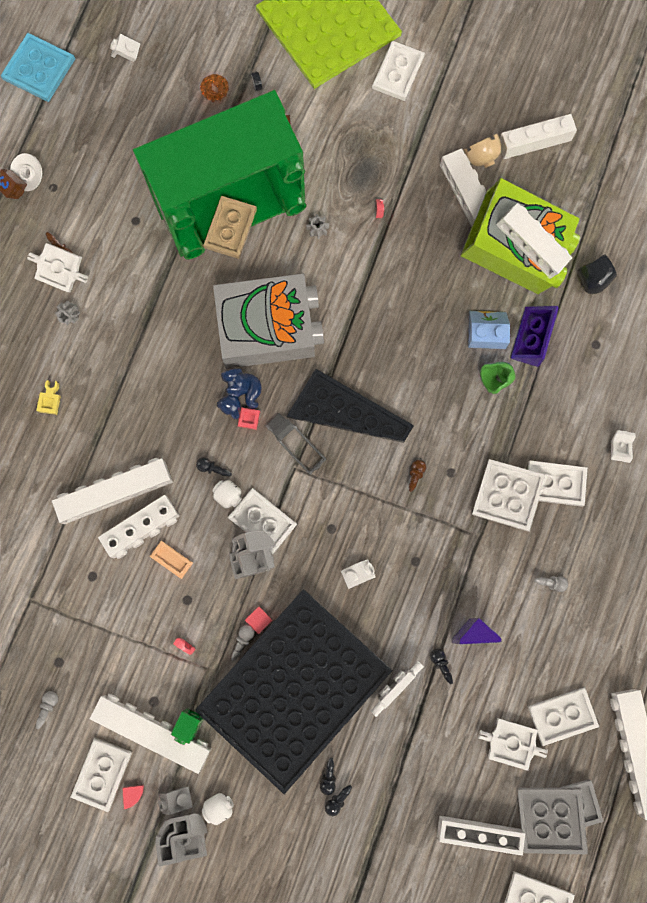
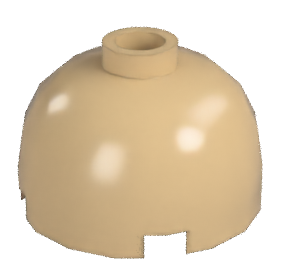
M498 134L494 135L495 139L493 140L489 137L470 146V151L467 148L464 149V153L472 165L477 167L484 165L487 168L495 164L494 160L499 157L502 147Z

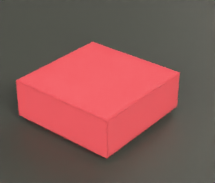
M241 407L238 427L257 430L260 410Z
M260 606L245 619L257 634H260L273 621Z

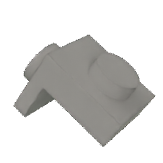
M189 787L159 793L158 806L163 814L171 815L193 807Z

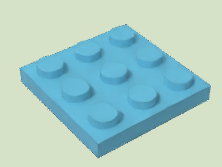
M27 33L2 72L1 78L49 102L75 61V57L73 54Z

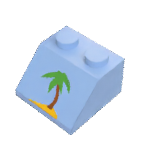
M469 311L468 348L506 349L510 343V323L507 312Z

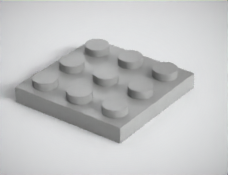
M518 788L521 828L525 833L524 853L588 854L581 788Z

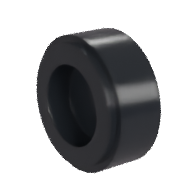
M252 72L251 77L255 91L262 90L259 72Z

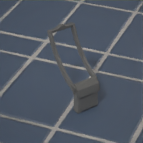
M280 413L265 425L275 435L277 441L309 475L319 469L322 463L327 460L300 430ZM294 428L323 458L310 471L281 442Z

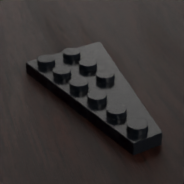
M315 369L287 414V418L401 443L405 442L414 427L411 423Z

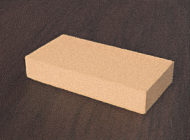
M160 541L150 555L152 559L181 579H183L193 562L163 541Z

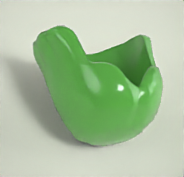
M507 362L485 364L481 367V380L489 393L497 394L515 380V371L512 365ZM497 374H498V376H499L501 382L498 381V380H496Z

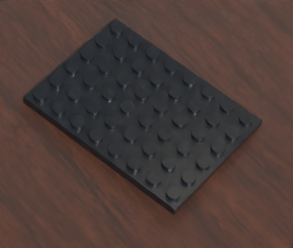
M303 589L194 711L285 795L393 670Z

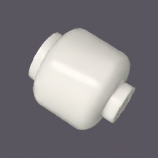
M221 480L213 488L214 500L224 508L236 507L242 499L240 498L241 489L231 480Z
M222 793L207 799L202 809L204 819L214 825L227 820L233 813V801L229 796H225Z

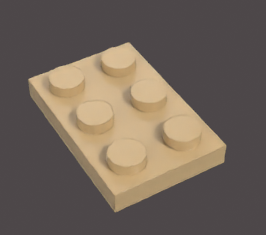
M221 196L204 243V248L239 259L257 207Z

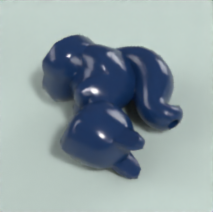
M233 369L221 373L222 380L228 383V388L226 389L228 395L222 397L216 406L224 414L231 415L233 419L237 420L240 416L239 410L241 407L239 397L246 394L245 402L249 408L255 409L259 406V403L255 401L262 392V385L258 377L253 374L243 373L242 369Z

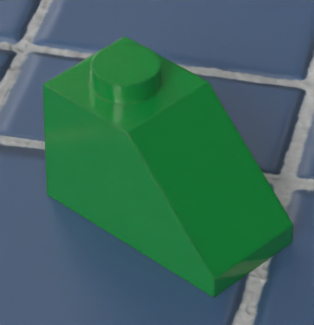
M187 708L181 712L171 735L175 737L174 740L182 745L190 744L204 719L198 713Z

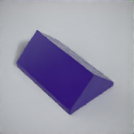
M558 306L525 307L511 359L536 367L540 366L545 359L559 309Z
M470 618L452 638L453 644L502 642L501 637L480 618Z

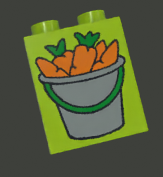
M500 178L486 191L460 256L536 294H540L550 287L558 288L566 277L567 268L564 267L559 274L549 278L496 224L514 205L519 203L571 255L580 240V235L575 233L580 218Z

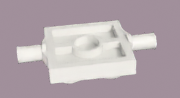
M49 243L45 244L40 256L31 252L28 254L31 257H27V259L37 263V272L34 279L66 292H71L76 279L84 283L88 281L86 280L88 276L79 273L81 256Z
M417 661L410 670H405L404 672L400 670L393 678L395 682L390 687L386 685L379 692L381 695L378 698L379 703L371 712L377 717L410 684L424 666Z
M497 718L492 734L482 730L479 732L481 735L478 736V739L490 742L488 759L528 770L534 755L546 758L548 753L547 749L536 747L538 730Z

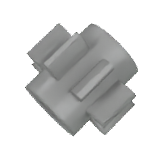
M316 214V217L313 219L309 217L310 224L306 225V229L311 230L310 237L314 235L320 239V236L327 235L326 229L329 228V223H325V216L322 218Z
M67 300L64 304L61 302L57 306L58 310L55 314L59 322L69 325L71 322L74 324L78 320L77 316L80 312L76 304L70 303Z

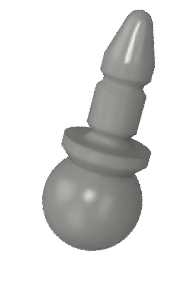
M562 576L534 579L536 583L549 586L551 590L564 592L568 588V581Z
M244 625L239 629V636L236 638L239 642H237L235 650L232 652V661H235L240 656L244 644L249 645V640L254 637V629L251 626Z
M48 691L42 696V704L39 706L42 710L36 721V729L41 728L45 723L48 711L52 712L53 706L58 702V696L53 691Z

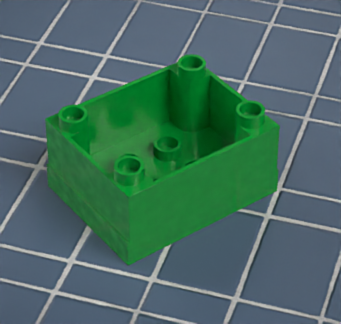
M276 90L132 149L161 220H164L180 257L184 256L186 260L197 258L205 252L204 243L221 196L257 207L251 227L285 212L287 216L297 215L307 207L305 203L303 150L285 115V109Z

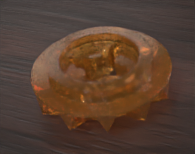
M212 74L203 79L200 90L206 100H211L214 103V101H221L222 98L227 97L229 85L223 76ZM212 84L218 88V93L212 90Z

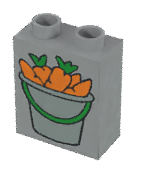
M304 273L213 285L222 360L226 369L315 357L314 345L324 344L321 321L311 322L309 309L319 308L316 285L306 286Z

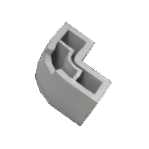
M251 531L243 533L232 540L233 548L232 553H229L235 579L260 574L275 567L270 549L276 547V545L267 533Z
M199 814L176 817L164 822L159 834L156 836L159 866L207 856L204 834L208 832L206 824Z

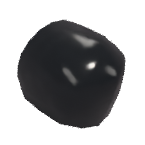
M605 254L594 262L583 265L578 269L581 283L588 294L602 292L617 277L612 262Z

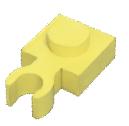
M47 380L45 382L46 393L40 392L36 411L57 415L61 396L56 395V392L59 390V383L55 381V386L50 388V381Z

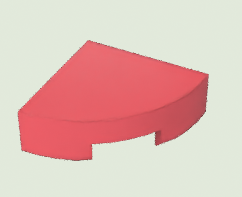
M376 199V218H382L384 215L383 200Z
M177 638L173 643L189 655H192L196 650L195 647L182 638Z
M144 785L122 788L124 809L131 808L140 800L144 791Z

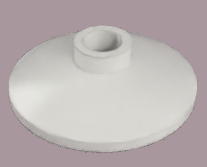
M24 153L18 155L13 160L10 170H13L27 184L24 191H32L37 188L42 179V167L38 159L31 154Z

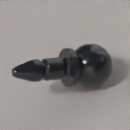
M201 457L196 462V467L200 472L208 471L211 474L213 471L222 476H232L230 471L220 466H215V461L211 462L206 457Z
M434 649L430 654L431 661L436 664V669L441 670L445 680L449 684H453L452 675L446 666L449 662L445 660V652L441 649Z
M333 758L328 760L326 772L322 775L320 791L324 795H331L336 789V777L333 775Z
M351 785L343 788L338 795H334L331 800L326 802L325 812L327 815L333 817L340 813L341 808L344 806L343 801L351 792Z

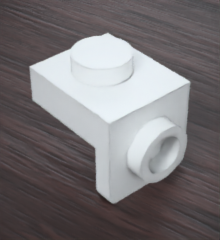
M120 34L117 39L112 40L110 46L112 50L111 57L115 58L118 54L134 62L137 58L140 43Z
M616 431L611 440V460L628 463L632 461V443L636 437L635 433Z
M369 560L359 562L341 571L348 589L375 578L374 568L369 563Z

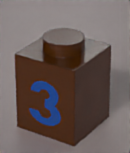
M1 169L0 192L7 198L19 199L24 194L27 184L13 170Z

